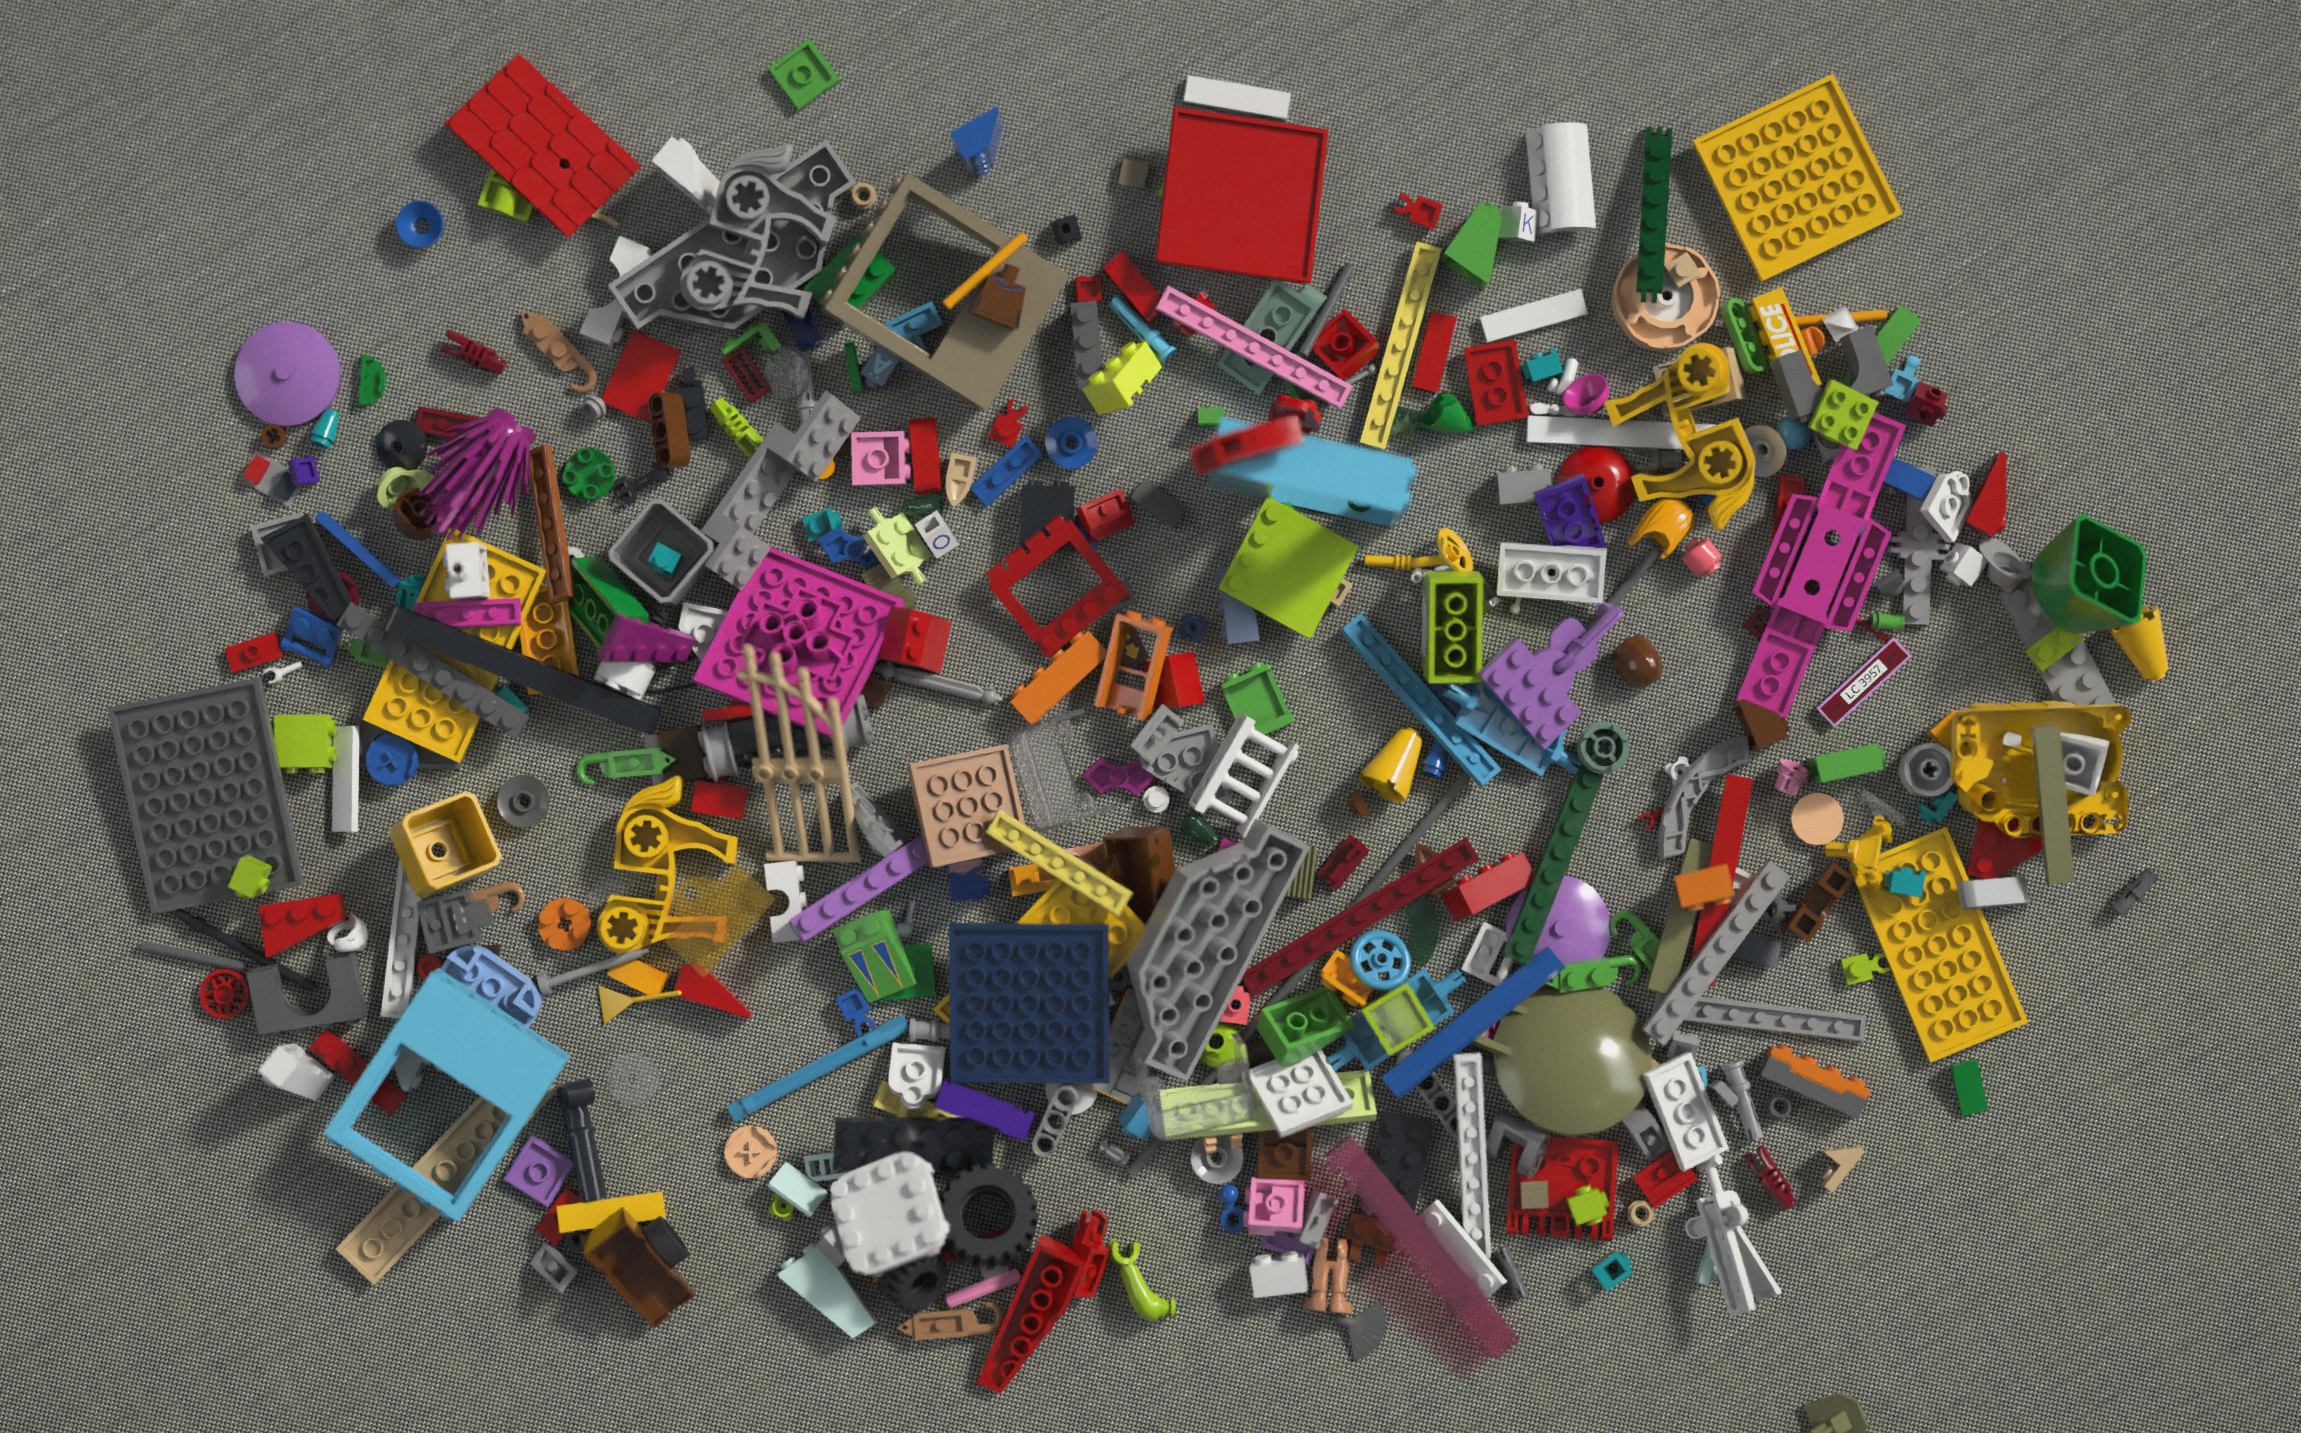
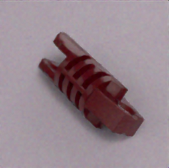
M447 330L445 336L462 345V347L458 349L449 344H442L440 351L487 373L490 370L499 374L505 371L508 361L497 356V351L453 330Z
M1761 1145L1756 1149L1757 1155L1764 1165L1763 1167L1752 1152L1744 1154L1745 1161L1754 1175L1758 1177V1181L1764 1190L1767 1191L1772 1201L1775 1200L1782 1211L1791 1208L1796 1203L1791 1193L1792 1189L1779 1168L1776 1167V1163L1766 1148Z

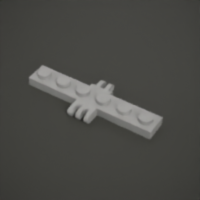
M1916 467L1935 476V468ZM1906 494L1905 532H1897V537H1890L1888 543H1897V547H1886V553H1896L1897 559H1903V579L1905 585L1902 589L1901 615H1904V625L1928 626L1930 616L1932 560L1944 561L1946 554L1939 555V550H1950V545L1939 544V540H1945L1939 533H1933V526L1920 511L1924 502Z

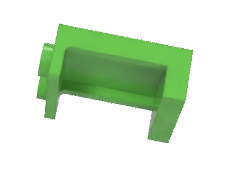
M1262 662L1248 667L1249 672L1242 676H1239L1238 672L1223 678L1225 683L1221 684L1220 687L1235 720L1240 712L1256 721L1254 724L1255 730L1264 735L1294 723V719L1287 708L1269 664L1263 666ZM1251 739L1245 740V744H1246V743H1249V742H1251V741H1253V740H1251Z

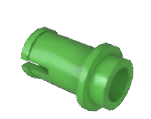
M1880 611L1871 613L1869 620L1870 629H1874L1875 632H1879L1880 629L1903 631L1904 615L1881 614Z

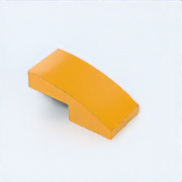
M637 959L610 967L607 974L647 995L661 993L669 977L668 974Z

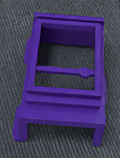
M946 1080L943 1082L934 1107L960 1118L966 1116L994 1126V1129L995 1127L998 1128L997 1131L1022 1140L1026 1139L1035 1115L1033 1111L1028 1110V1113L1022 1112V1107H1018V1110H1015L1016 1105Z

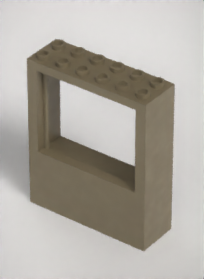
M909 173L903 176L899 175L895 177L888 188V191L891 192L889 198L882 199L875 209L874 213L878 216L874 222L872 220L868 222L860 235L864 237L862 242L854 244L846 258L850 260L848 265L840 267L834 276L835 286L833 289H827L820 299L819 303L822 304V307L819 311L897 358L977 410L987 411L1069 275L1022 245L990 273L1000 277L1005 263L1020 269L1015 283L1026 287L1018 330H1011L967 313L985 281L983 279L971 291L934 354L927 353L847 302L909 199L911 198L992 249L995 251V254L1006 246L1012 238Z

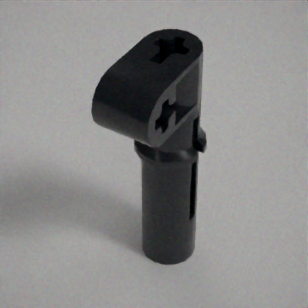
M590 1078L557 1085L566 1128L564 1138H568L581 1202L607 1197L594 1137L596 1127L591 1123L588 1109L589 1105L595 1103L592 1081Z

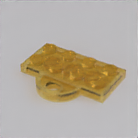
M738 864L720 882L705 876L692 877L681 884L676 892L674 907L676 914L683 923L665 943L705 978L774 903L776 898ZM689 886H694L699 891L698 898L693 902L687 901L684 897V890Z

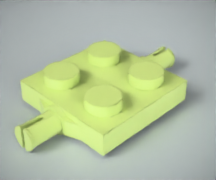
M877 507L869 510L867 514H869L876 526L864 534L863 538L892 580L900 575L910 574L917 586L927 581L918 567L921 563L928 560L932 554L902 512L893 518L884 519Z

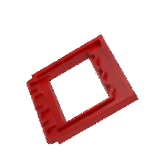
M1060 514L1045 525L1050 533L1049 536L1040 529L1024 542L1030 551L1026 552L1020 545L1004 558L1009 565L1007 569L1001 562H998L985 573L991 580L988 583L990 589L1047 658L1130 593L1071 519L1065 521ZM1070 541L1102 582L1042 629L1009 588Z

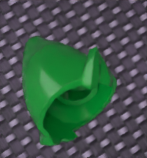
M1447 391L1440 392L1434 398L1427 412H1422L1420 420L1421 429H1430L1434 432L1448 435L1471 432L1476 427L1458 399Z

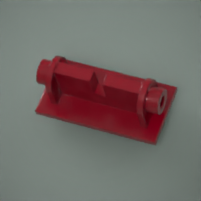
M1349 834L1317 875L1337 891L1370 850L1361 841Z

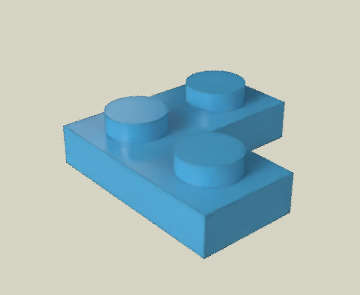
M932 301L885 323L887 328L926 352L927 350L920 337L944 326ZM904 364L907 372L912 370V368Z

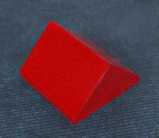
M1194 652L1165 656L1152 708L1153 713L1162 704L1169 710H1175L1205 703ZM1151 660L1143 662L1145 673L1149 670Z

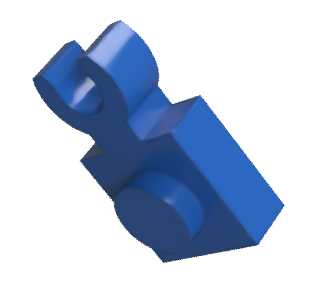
M859 986L835 998L846 1021L855 1020V1031L859 1036L863 1035L860 1029L863 1022L868 1023L872 1030L875 1029L874 1021L865 1015V1012L871 1010Z

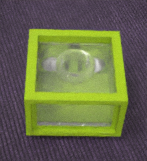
M1407 982L1360 1009L1389 1056L1435 1029Z

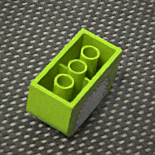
M1478 571L1424 572L1422 580L1421 655L1423 674L1428 683H1481L1482 679L1477 673L1482 669L1483 577Z

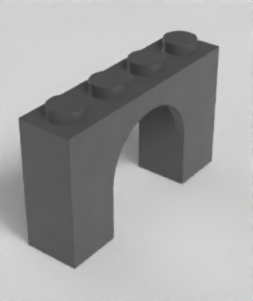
M1870 326L1840 338L1850 368L1847 387L1865 396L1870 395L1872 399L1885 395V389L1893 386V382L1873 327ZM1802 349L1770 361L1769 363L1790 422L1800 419L1801 423L1811 420L1824 393V389L1819 387L1813 380Z
M356 951L330 955L325 960L331 988L330 999L324 1007L314 1011L298 1009L288 1002L283 993L278 964L251 968L247 972L258 1034H267V1037L282 1035L283 1031L293 1029V1033H300L309 1030L311 1026L319 1025L320 1029L335 1026L336 1022L345 1021V1024L361 1022V1018H364L367 1014V1007Z

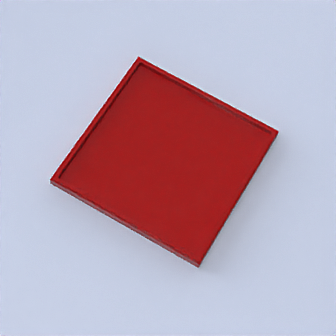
M1173 107L1154 263L1310 285L1329 129Z

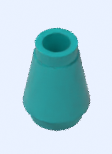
M325 408L324 413L309 434L311 436L310 443L323 449H330L331 444L333 445L335 442L340 413Z

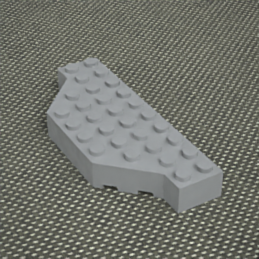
M827 139L790 163L786 171L772 175L783 186L801 194L816 208L832 214L834 200L856 184ZM709 217L610 283L607 289L636 331L661 317L733 332L765 309L755 305H739L712 311L698 310L684 299L680 289V279L683 271L701 249L742 262L749 240L709 227ZM782 220L771 221L766 251L754 281L797 289L821 271L826 244L818 242L807 229L796 223Z
M1255 818L1243 842L1175 870L1127 962L1145 1028L1133 1053L1144 1063L1188 1081L1310 847L1307 844Z

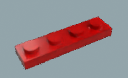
M328 1028L321 1033L309 1048V1050L354 1087L370 1065V1062ZM385 1076L370 1100L388 1115L392 1116L408 1097V1094Z

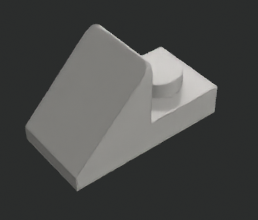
M546 1242L530 1262L545 1279L562 1293L579 1269L578 1264L566 1259L552 1245Z

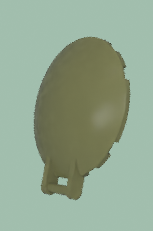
M1544 984L1501 1019L1493 1040L1486 1038L1488 1029L1471 1042L1472 1045L1493 1053L1498 1084L1504 1096H1507L1516 1108V1111L1532 1124L1561 1135L1579 1136V1134L1598 1133L1615 1126V1124L1628 1116L1640 1102L1647 1088L1643 1073L1651 1070L1652 1067L1651 1047L1647 1034L1641 1029L1643 1025L1640 1019L1621 998L1602 987L1561 993L1557 988Z

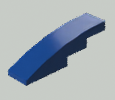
M1893 457L1882 484L1895 491L1900 490L1924 502L1936 477Z

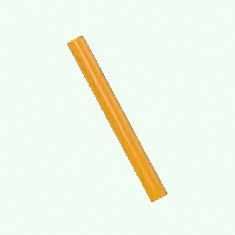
M1021 231L943 301L944 305L950 310L1028 240L1027 236Z
M1886 309L1849 312L1854 322L1887 320ZM1829 314L1797 316L1794 318L1798 327L1825 325L1822 318Z

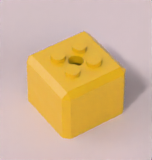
M467 791L407 814L392 826L389 834L415 895L423 899L483 876L497 866L501 859L500 851L476 796ZM434 844L443 847V857L437 858L432 854L431 848Z

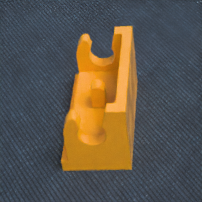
M1036 864L1008 868L1012 897L1048 891L1058 881L1057 877Z

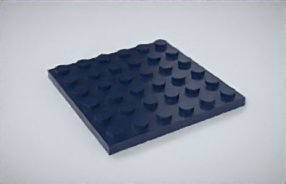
M949 924L950 1082L1110 1083L1109 924Z

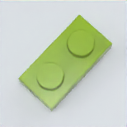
M2056 626L2024 652L2039 672H2043L2084 639L2079 633H2072Z

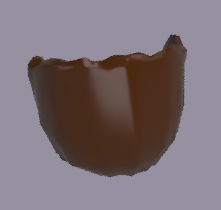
M1636 635L1626 638L1621 645L1615 648L1611 655L1616 673L1625 683L1634 688H1646L1658 681L1662 676V660L1650 641L1642 636Z

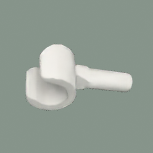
M299 661L281 669L267 668L264 674L274 672L276 675L275 679L268 683L275 684L281 682L283 676L303 666Z

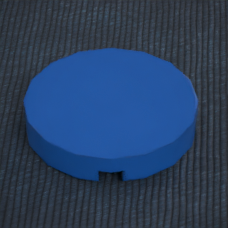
M385 734L377 738L369 746L366 753V768L376 782L385 786H400L407 783L416 774L419 766V754L415 745L396 734Z

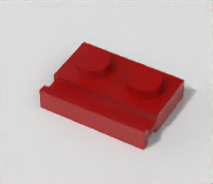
M1121 488L1075 508L1085 531L1091 537V543L1137 523L1130 515L1131 509Z
M1672 1149L1632 1175L1654 1209L1698 1180L1691 1168L1686 1171L1680 1170Z

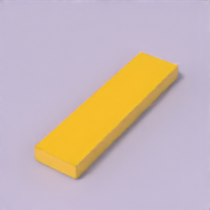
M663 1191L556 1206L559 1233L596 1228L622 1206L636 1222L654 1220L659 1216L666 1218Z

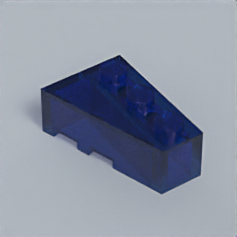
M983 857L956 862L950 865L951 902L986 900V894H991L990 878H985Z

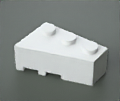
M296 1043L279 1045L258 1070L264 1075L262 1077L263 1081L271 1087L275 1088L278 1086L315 1101L336 1077Z

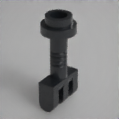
M657 463L652 464L653 470L632 482H630L628 476H623L614 481L612 489L623 486V489L615 493L616 497L620 498L626 494L628 495V498L620 502L622 508L639 500L636 494L637 490L656 480H659L661 483L667 481V477L670 476L668 468H661Z

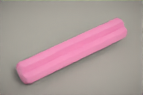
M1013 1269L945 1295L947 1305L952 1308L1020 1283L1022 1278L1019 1270Z

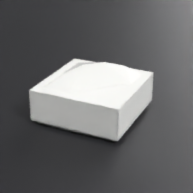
M1845 305L1822 318L1835 342H1838L1843 336L1858 330Z

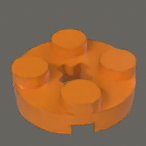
M560 898L553 900L539 914L538 929L540 936L553 949L569 951L580 947L587 940L592 928V918L588 909L573 899ZM562 917L572 921L568 932L558 927Z

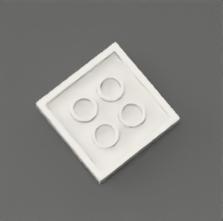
M1322 1049L1304 1060L1282 1068L1275 1059L1246 1071V1078L1281 1138L1353 1109V1102Z

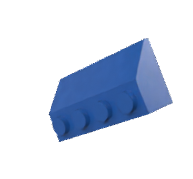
M997 106L950 132L955 153L970 179L975 176L979 179L990 172L989 168L994 165L1003 132Z

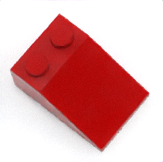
M891 606L880 658L941 674L952 622L920 611Z

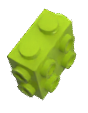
M274 715L271 727L282 773H298V768H308V773H325V768H332V762H336L337 757L336 747H332V736H336L337 731L336 721L332 720V715Z

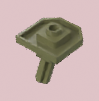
M1843 1392L1806 1403L1803 1406L1813 1428L1808 1433H1865L1869 1425L1859 1400Z

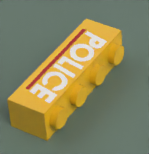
M1780 287L1753 298L1749 302L1748 312L1752 321H1757L1760 328L1758 337L1763 346L1767 345L1770 353L1768 361L1770 362L1777 357L1802 349L1810 374L1815 383L1820 386L1821 381L1783 288Z

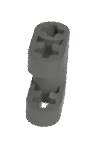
M1502 1110L1496 1117L1487 1139L1486 1156L1498 1160L1504 1153L1508 1141L1511 1140L1525 1148L1518 1164L1517 1172L1527 1178H1532L1541 1164L1550 1141V1134L1506 1110Z

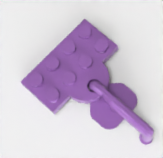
M1604 601L1603 603H1597L1595 610L1597 615L1602 618L1588 632L1578 620L1573 618L1564 619L1551 631L1549 647L1540 649L1533 654L1530 653L1518 638L1514 637L1477 673L1541 748L1546 749L1582 713L1566 695L1573 685L1574 671L1584 670L1597 657V641L1622 618L1624 611L1620 607Z

